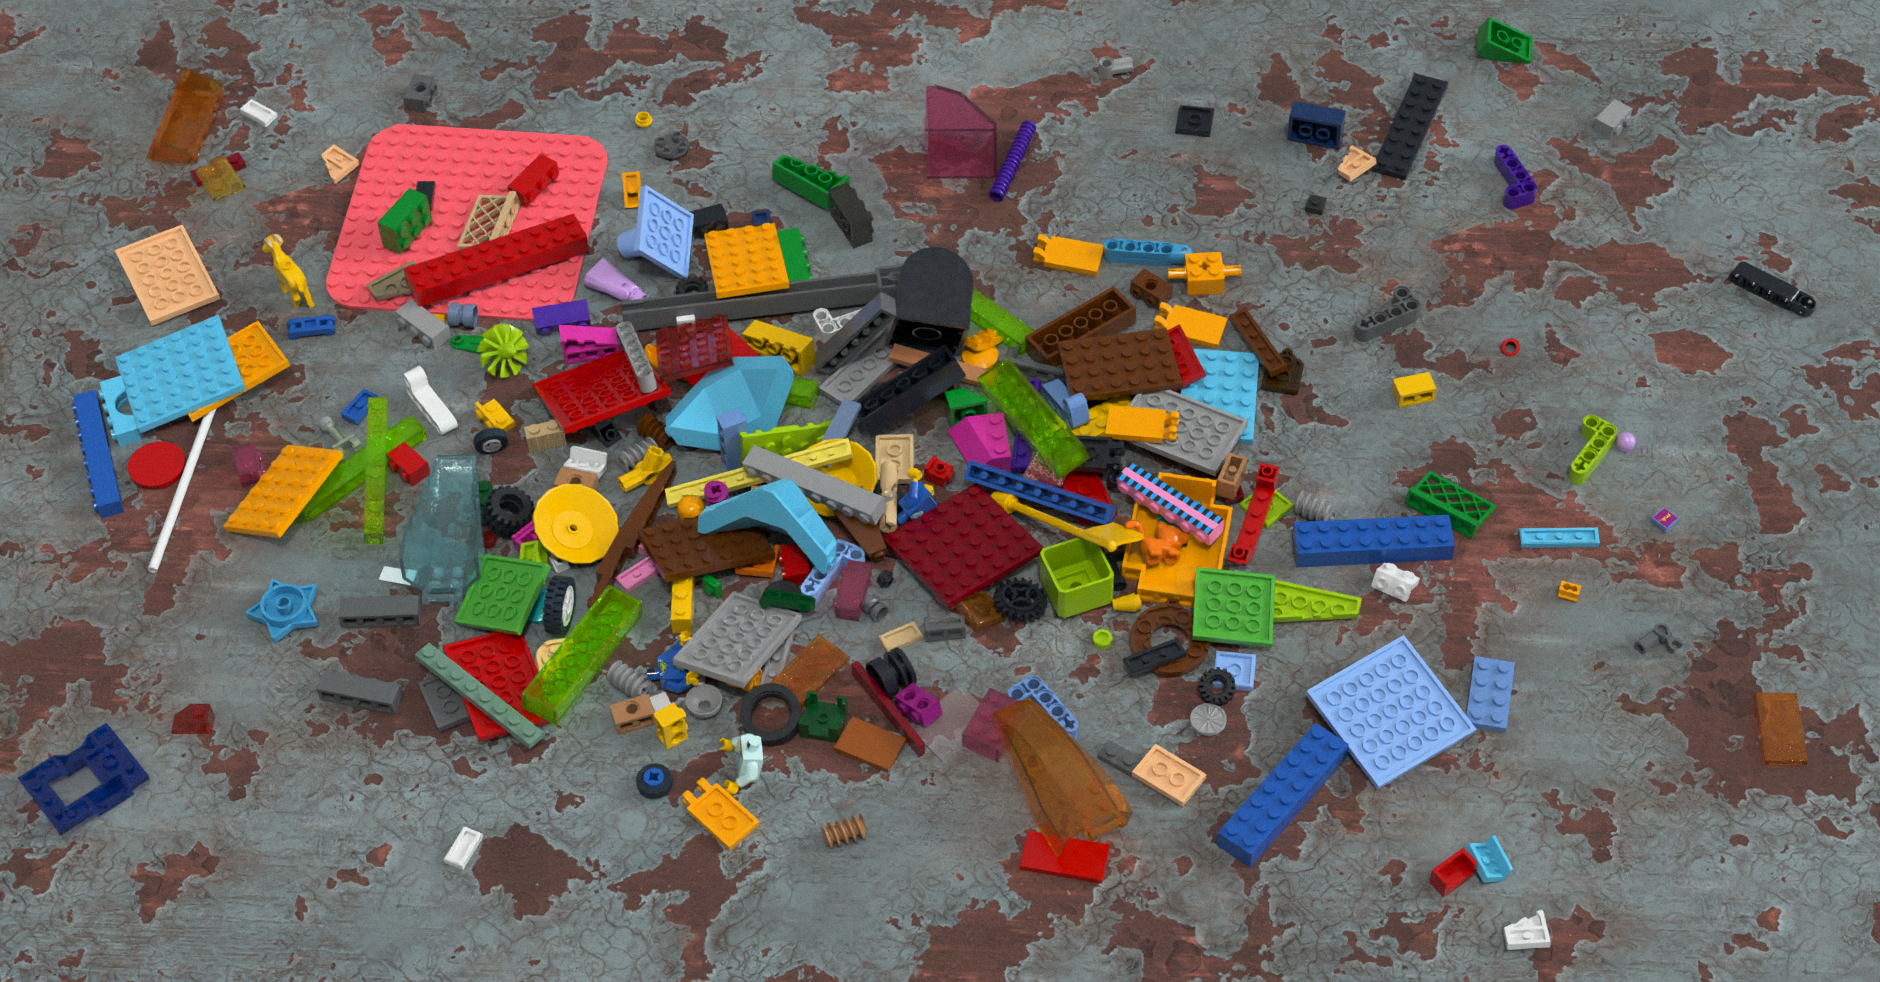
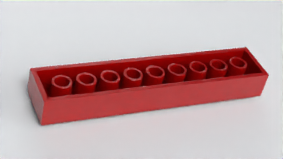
M573 213L405 267V280L418 307L589 252L587 235Z

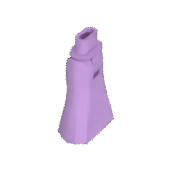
M604 258L593 266L584 278L583 284L585 286L607 293L621 301L644 299L647 297V294L642 292L640 287Z

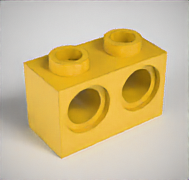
M673 702L653 713L657 737L667 750L688 739L687 730L689 728L685 722L687 716L681 707L678 708Z

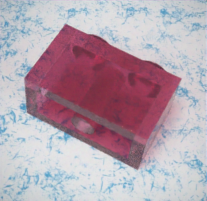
M255 442L232 447L242 487L257 484L260 477L266 473L264 462L260 463V460L263 459L261 449L256 448Z

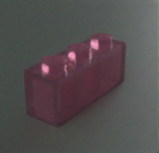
M848 560L847 566L842 569L841 577L843 580L842 583H838V597L834 598L832 609L835 610L836 618L859 622L862 612L861 605L866 598L872 577L871 563Z

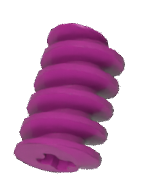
M711 481L705 485L704 497L706 507L729 499L726 484L721 481Z

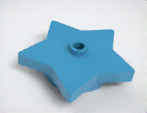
M271 579L268 591L262 596L260 602L246 611V615L252 620L267 625L274 643L278 642L293 629L317 627L318 622L311 609L318 590L317 586L312 584L298 587Z

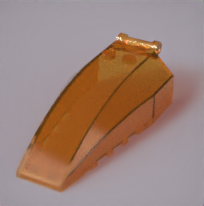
M1026 698L993 712V717L1001 737L1006 743L1007 752L1010 753L1013 767L1015 771L1017 770L1021 780L1022 789L1025 790L1028 804L1034 819L1056 856L1061 855L1065 843L1081 830L1087 839L1092 842L1104 833L1128 825L1133 811L1113 779L1092 755L1041 706L1030 698ZM1110 817L1114 818V820L1095 829L1091 828L1092 825Z

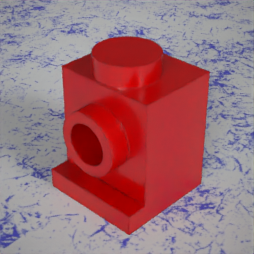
M933 455L924 468L925 480L944 489L955 477L954 466L938 460L935 455Z

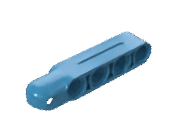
M1110 238L1104 242V259L1111 263L1153 266L1184 265L1185 254L1193 253L1186 245L1171 244L1169 242Z

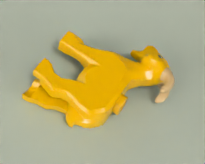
M272 234L266 237L262 250L267 253L271 252L273 256V269L280 282L279 287L282 292L290 293L291 303L295 308L301 305L298 291L302 293L304 303H307L310 308L314 307L305 276L296 263L281 249V245L284 242L279 234Z

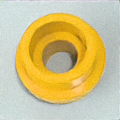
M639 112L636 115L635 124L642 128L648 127L652 124V117L648 112Z

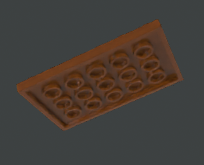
M1167 328L1057 342V350L1069 396L1082 392L1087 401L1181 389L1183 386Z
M698 518L637 530L639 540L665 582L775 559L773 548L758 526L702 534L698 532Z

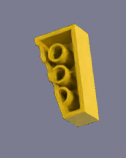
M754 320L742 333V339L758 354L762 356H784L793 372L802 377L815 364L814 338L758 320Z

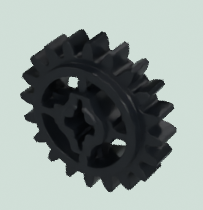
M1014 577L1012 582L1006 579V584L1000 582V586L996 587L993 595V606L997 607V613L1002 612V618L1008 616V621L1015 619L1016 623H1019L1020 620H1023L1027 624L1028 619L1034 622L1035 617L1040 619L1041 613L1045 614L1048 600L1047 594H1044V588L1038 589L1039 583L1033 585L1031 579L1027 582L1024 577L1021 580Z

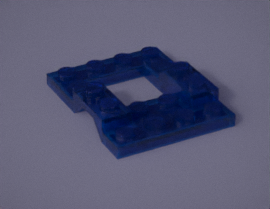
M107 723L89 733L81 747L68 755H54L18 777L21 785L60 836L92 815L96 814L99 817L134 795L133 789L150 779L146 771ZM87 766L101 785L68 806H65L49 783L63 774L69 777Z

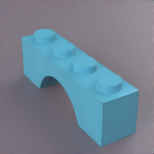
M122 376L101 381V390H98L101 401L105 400L106 402L102 403L105 414L109 413L110 415L106 418L109 427H113V430H110L113 440H117L120 447L141 441V435L134 415H125L119 412L121 407L129 401Z

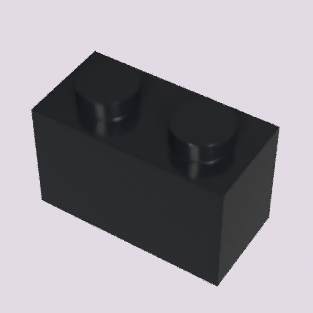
M722 203L690 211L694 215L692 233L695 239L704 237V234L710 231L729 229L728 218Z

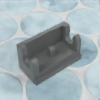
M959 614V620L929 622L928 617H924L926 642L966 639L964 614Z

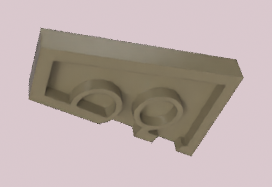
M412 260L366 284L374 299L378 301L411 294L406 284L404 268L415 265L416 262Z

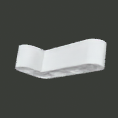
M816 309L813 313L814 328L821 342L825 344L860 310L832 318L827 309Z
M417 366L402 374L409 397L439 435L442 436L458 427L453 414L429 386L427 376L421 366Z

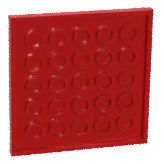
M623 350L532 383L534 392L565 434L575 433L578 429L593 426L602 420H609L615 415L627 413L636 407L646 406L649 402L662 400L671 394L669 386L653 367L657 389L649 393L641 392Z

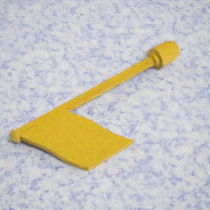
M1000 490L994 491L991 495L1007 513L1018 511L1104 547L1109 552H1114L1119 545L1144 539V534L1127 529L1115 522L1083 530L1019 503L1015 495Z

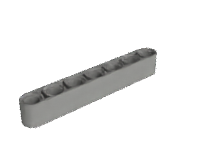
M625 321L617 324L616 331L620 345L641 392L649 393L656 390L657 383L653 369L632 323Z

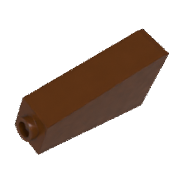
M837 509L831 510L857 544L865 551L870 560H880L886 554H889L878 524L874 525L869 522L866 524L854 516H846L842 511Z

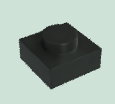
M1310 194L1305 206V212L1323 215L1327 198Z

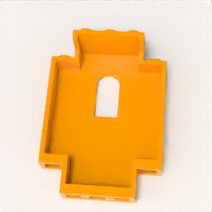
M1159 472L1158 479L1193 501H1200L1203 507L1223 518L1224 530L1211 545L1198 541L1194 535L1189 533L1190 540L1187 543V547H1180L1178 549L1180 557L1173 564H1166L1162 558L1158 564L1149 565L1139 547V541L1126 543L1121 576H1124L1125 579L1139 581L1137 594H1140L1141 601L1165 604L1167 598L1179 599V604L1183 607L1194 608L1196 567L1223 570L1233 507L1215 505L1217 480ZM1135 501L1131 520H1138L1143 524L1145 536L1156 538L1158 532L1156 525L1159 522V514L1153 513L1149 507ZM1135 527L1130 528L1137 532V529Z

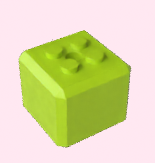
M1077 537L1042 549L1040 552V580L1058 616L1067 618L1111 603L1113 599L1114 573L1099 545Z

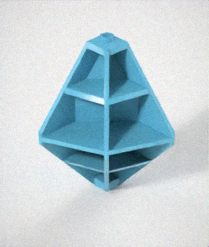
M784 356L726 357L716 362L666 416L665 431L669 437L672 436L678 445L721 451L716 415L738 408L741 415H745L748 423L745 426L749 434L754 433V430L761 429L762 432H766L771 428H775L794 380L793 369Z
M785 478L707 506L698 516L699 533L709 534L761 526L791 536L822 574H826L835 565L838 541L794 481Z

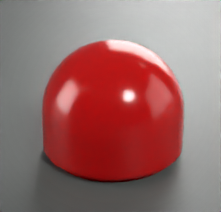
M1507 338L1501 343L1500 349L1506 356H1515L1520 350V344L1514 338ZM1505 345H1514V352H1507L1505 349Z

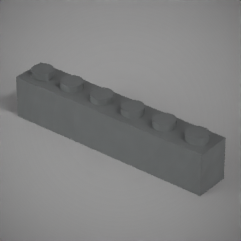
M882 292L878 293L815 352V370L829 376L835 373L896 317V299Z

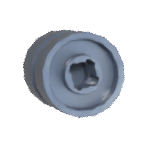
M450 302L447 312L448 325L461 326L463 324L464 327L475 328L478 321L477 304L466 303L463 306L460 303Z

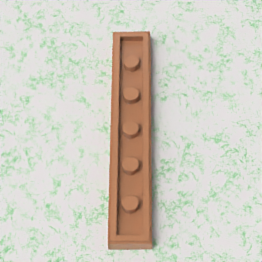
M894 343L889 361L910 367L930 353ZM957 361L966 374L962 382L996 391L1001 373Z

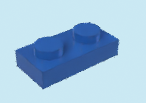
M363 388L341 412L342 418L358 425L378 403L379 396Z

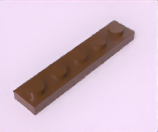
M1246 308L1229 315L1230 321L1270 377L1287 371V364Z

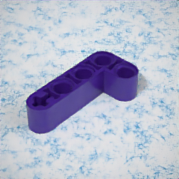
M1499 145L1496 148L1494 165L1509 185L1505 189L1504 207L1512 210L1532 204L1535 201L1537 184L1513 150L1507 145Z

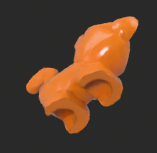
M1130 520L1125 523V528L1135 527L1137 532L1144 534V526L1138 520ZM1158 522L1156 525L1158 531L1156 538L1145 536L1144 534V539L1139 541V547L1149 565L1158 564L1162 558L1166 564L1176 563L1180 557L1178 549L1190 540V536L1176 526L1167 525L1165 522Z

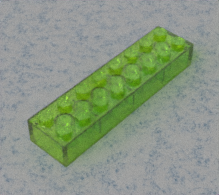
M1008 357L977 377L985 394L1001 413H1004L1006 419L1058 480L1090 459L1082 442Z
M608 585L523 691L522 708L557 725L641 618L643 601Z

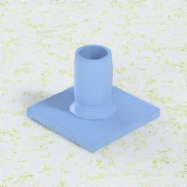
M647 185L641 186L637 226L618 235V250L625 258L643 256L682 280L684 277L688 279L694 215Z

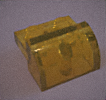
M225 156L212 158L211 163L196 170V175L214 201L228 193L231 196L246 188Z

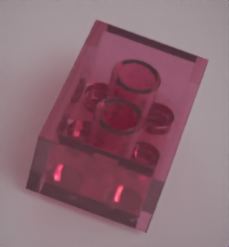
M989 688L962 733V747L999 762L1025 717L1026 703Z

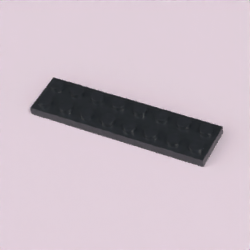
M1415 73L1376 157V165L1372 167V172L1406 181L1448 88V82Z

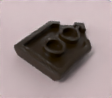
M1288 347L1279 353L1287 364V371L1270 377L1265 370L1261 385L1264 391L1288 395H1297L1299 393L1304 363L1297 359L1293 351Z

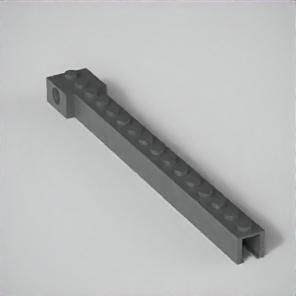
M903 264L875 267V272L789 282L790 288L717 299L716 291L713 290L621 301L623 322H631L636 331L677 326L676 317L693 314L695 315L696 323L816 310L819 308L867 304L880 292L888 296L892 295Z

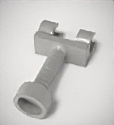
M327 416L320 420L319 428L324 433L329 432L337 442L331 446L332 449L341 450L343 455L345 454L344 450L350 446L356 452L362 449L360 446L361 442L354 434L343 438L334 428L335 422L331 417Z

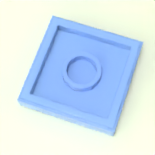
M1216 650L1214 669L1220 667V670L1224 668L1228 673L1230 672L1235 679V690L1253 692L1256 655ZM1214 680L1212 687L1225 689V684L1221 680Z

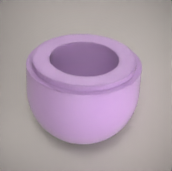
M1623 432L1618 435L1616 447L1620 451L1630 452L1635 447L1636 440L1631 433Z

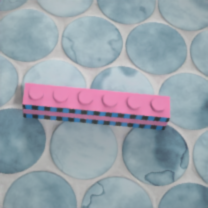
M1130 462L1117 476V487L1121 493L1128 494L1137 503L1144 504L1153 513L1163 516L1169 523H1174L1182 531L1194 535L1198 541L1211 545L1223 532V518L1134 463Z

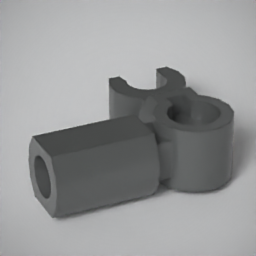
M1658 623L1652 632H1649L1635 643V649L1644 654L1658 642H1661L1673 654L1676 650L1673 645L1680 649L1683 642L1681 639L1672 636L1673 634L1669 631V627L1666 624Z

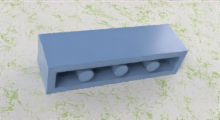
M738 408L716 415L722 464L726 471L741 468L739 432L749 434L745 426L748 425L745 415H741Z

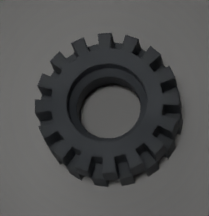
M687 276L688 279L684 277L682 282L678 281V285H676V295L686 294L689 291H709L706 281L701 277L697 279V276L693 278Z
M1216 667L1214 670L1210 668L1200 678L1199 693L1201 698H1204L1206 703L1218 704V706H1222L1223 703L1227 704L1235 694V679L1224 668L1223 670H1220V667ZM1214 680H1221L1225 684V689L1222 693L1215 694L1209 688L1210 683Z

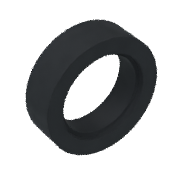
M777 683L762 684L752 689L743 699L740 707L741 723L746 733L761 737L763 746L772 747L787 743L799 731L798 722L800 716H802V709L796 695L786 686ZM767 698L782 699L790 706L788 722L783 728L774 732L761 731L752 722L754 708L759 702Z

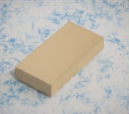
M913 621L878 636L884 650L890 652L894 647L901 649L922 640L923 635Z

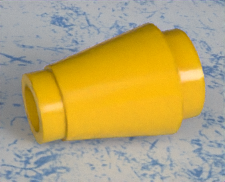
M1135 593L1112 600L1114 611L1137 612V610H1142L1140 594L1135 595Z

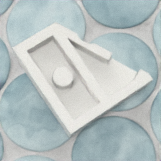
M1543 910L1537 911L1536 915L1529 919L1525 917L1519 920L1518 923L1504 928L1503 934L1507 950L1550 947L1551 941Z

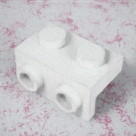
M572 446L570 448V458L563 467L596 473L598 479H600L607 470L608 454L606 452Z
M1384 562L1376 570L1371 586L1406 602L1411 591L1418 585L1420 578L1410 571L1400 570L1396 565Z

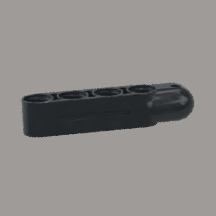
M1739 262L1729 274V279L1733 284L1785 310H1793L1804 316H1810L1815 312L1816 301L1812 296L1747 262Z

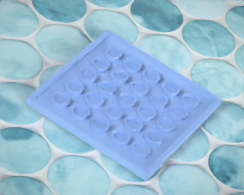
M1404 635L1306 691V696L1336 736L1349 744L1348 752L1377 790L1474 734L1476 731L1475 726Z

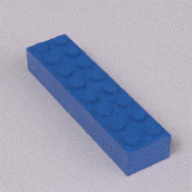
M1449 515L1293 523L1292 540L1296 568L1453 559L1455 544Z
M1315 723L1218 831L1217 846L1251 868L1346 760L1349 744Z

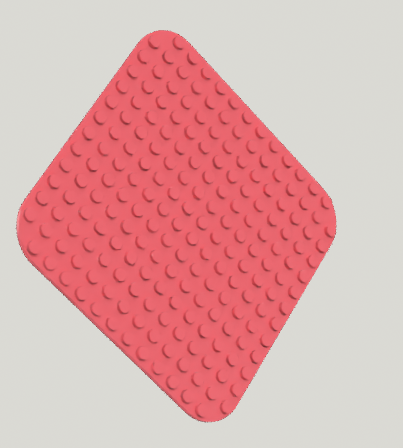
M396 124L380 131L368 144L328 271L326 288L329 296L336 303L344 307L381 311H396L410 299L414 300L412 294L376 301L367 289L366 284L412 260L418 264L458 251L457 245L478 195H508V185L539 154L557 162L559 175L527 207L522 204L520 205L509 234L574 213L589 241L608 163L604 147L588 136L410 124ZM417 181H435L436 188L433 208L430 211L432 216L431 223L422 230L420 235L401 254L383 247L377 222L409 188L416 190ZM482 201L481 206L486 205L490 201ZM501 201L500 203H498V204H496V205L499 207V206H501L502 204H504L505 202H504V201ZM493 206L489 208L488 210H486V212L489 213L490 211L494 210L495 207ZM482 212L481 214L477 215L476 220L482 217L484 213ZM500 213L492 216L491 218L495 219L499 217ZM487 219V220H485L484 222H482V223H480V224H481V226H483V225L487 224V223L490 222V221H489V219ZM478 225L473 227L470 232L478 229ZM494 226L487 229L486 232L488 233L494 229ZM482 232L476 235L475 238L478 239L485 234ZM471 238L470 240L466 241L465 244H469L474 240ZM585 253L422 307L431 314L447 315L450 302L460 303L463 306L469 303L477 304L478 317L534 321L532 308L572 302L574 300Z

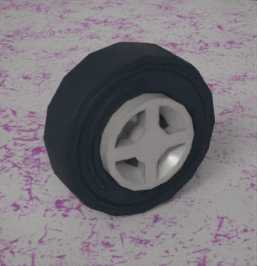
M501 428L484 429L478 432L473 439L475 449L481 454L498 452L504 449L508 443L507 435Z

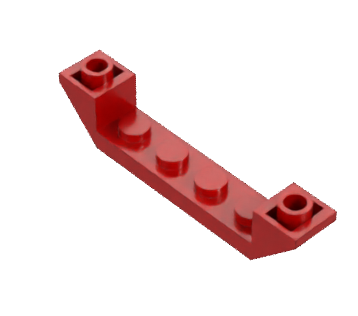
M1260 463L1255 478L1256 487L1236 544L1232 543L1227 562L1246 566L1253 559L1275 495L1279 466Z

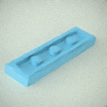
M1598 527L1519 528L1521 548L1599 547L1600 545Z

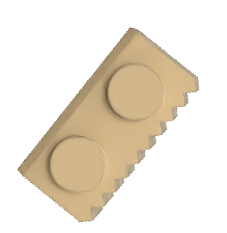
M555 420L524 427L531 454L537 451L540 452V450L543 451L544 449L547 450L566 445L565 434Z

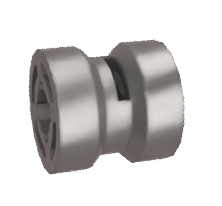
M875 594L869 595L861 605L862 610L865 613H869L875 622L882 620L889 611V608L884 603H880V599Z

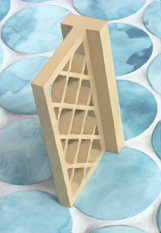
M509 191L508 195H478L457 245L459 250L480 244L487 239L492 240L509 234L521 205L516 191ZM482 201H490L486 205L481 206ZM501 201H504V202H505L504 204H502V205L499 206V207L496 205V204L500 203ZM493 206L495 207V209L490 211L489 213L486 212V210H488L489 208ZM483 212L484 215L476 220V216ZM500 213L499 217L495 219L491 218L492 216ZM489 219L490 222H488L487 224L481 226L480 223H482V222H484L485 220ZM478 225V229L470 232L473 227ZM494 226V229L488 233L486 232L487 229ZM482 232L485 234L478 239L475 238L476 235ZM471 238L474 240L469 244H465V242L470 240Z

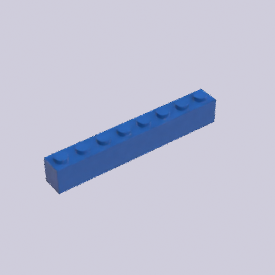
M96 390L73 395L75 403L71 405L74 414L78 416L74 417L77 428H80L77 431L80 442L83 441L80 447L83 456L86 455L83 461L86 470L89 469L86 475L89 484L92 483L89 489L92 498L95 497V500L92 501L95 512L99 511L101 518L123 513L124 509Z
M969 460L964 475L966 480L1104 525L1113 522L1117 506L974 460Z

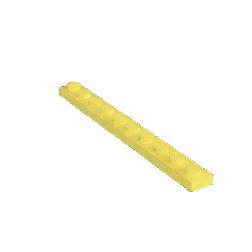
M846 438L783 457L814 469L853 458L850 441ZM742 467L666 488L667 505L669 508L677 507L679 500L687 495H697L701 499H705L704 487L711 481L723 482L728 487V492L764 483V481L758 477H750L745 472V468Z

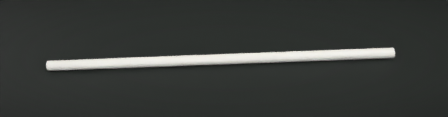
M216 409L204 415L148 566V571L151 573H157Z

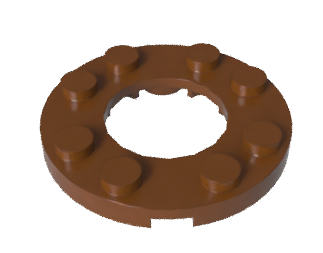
M1166 603L1152 606L1138 616V619L1132 625L1130 633V647L1133 654L1151 648L1150 638L1156 628L1163 625L1178 626L1189 637V646L1185 650L1186 657L1150 670L1151 672L1163 676H1180L1195 670L1203 663L1209 651L1210 641L1192 640L1193 612L1183 608L1182 605Z

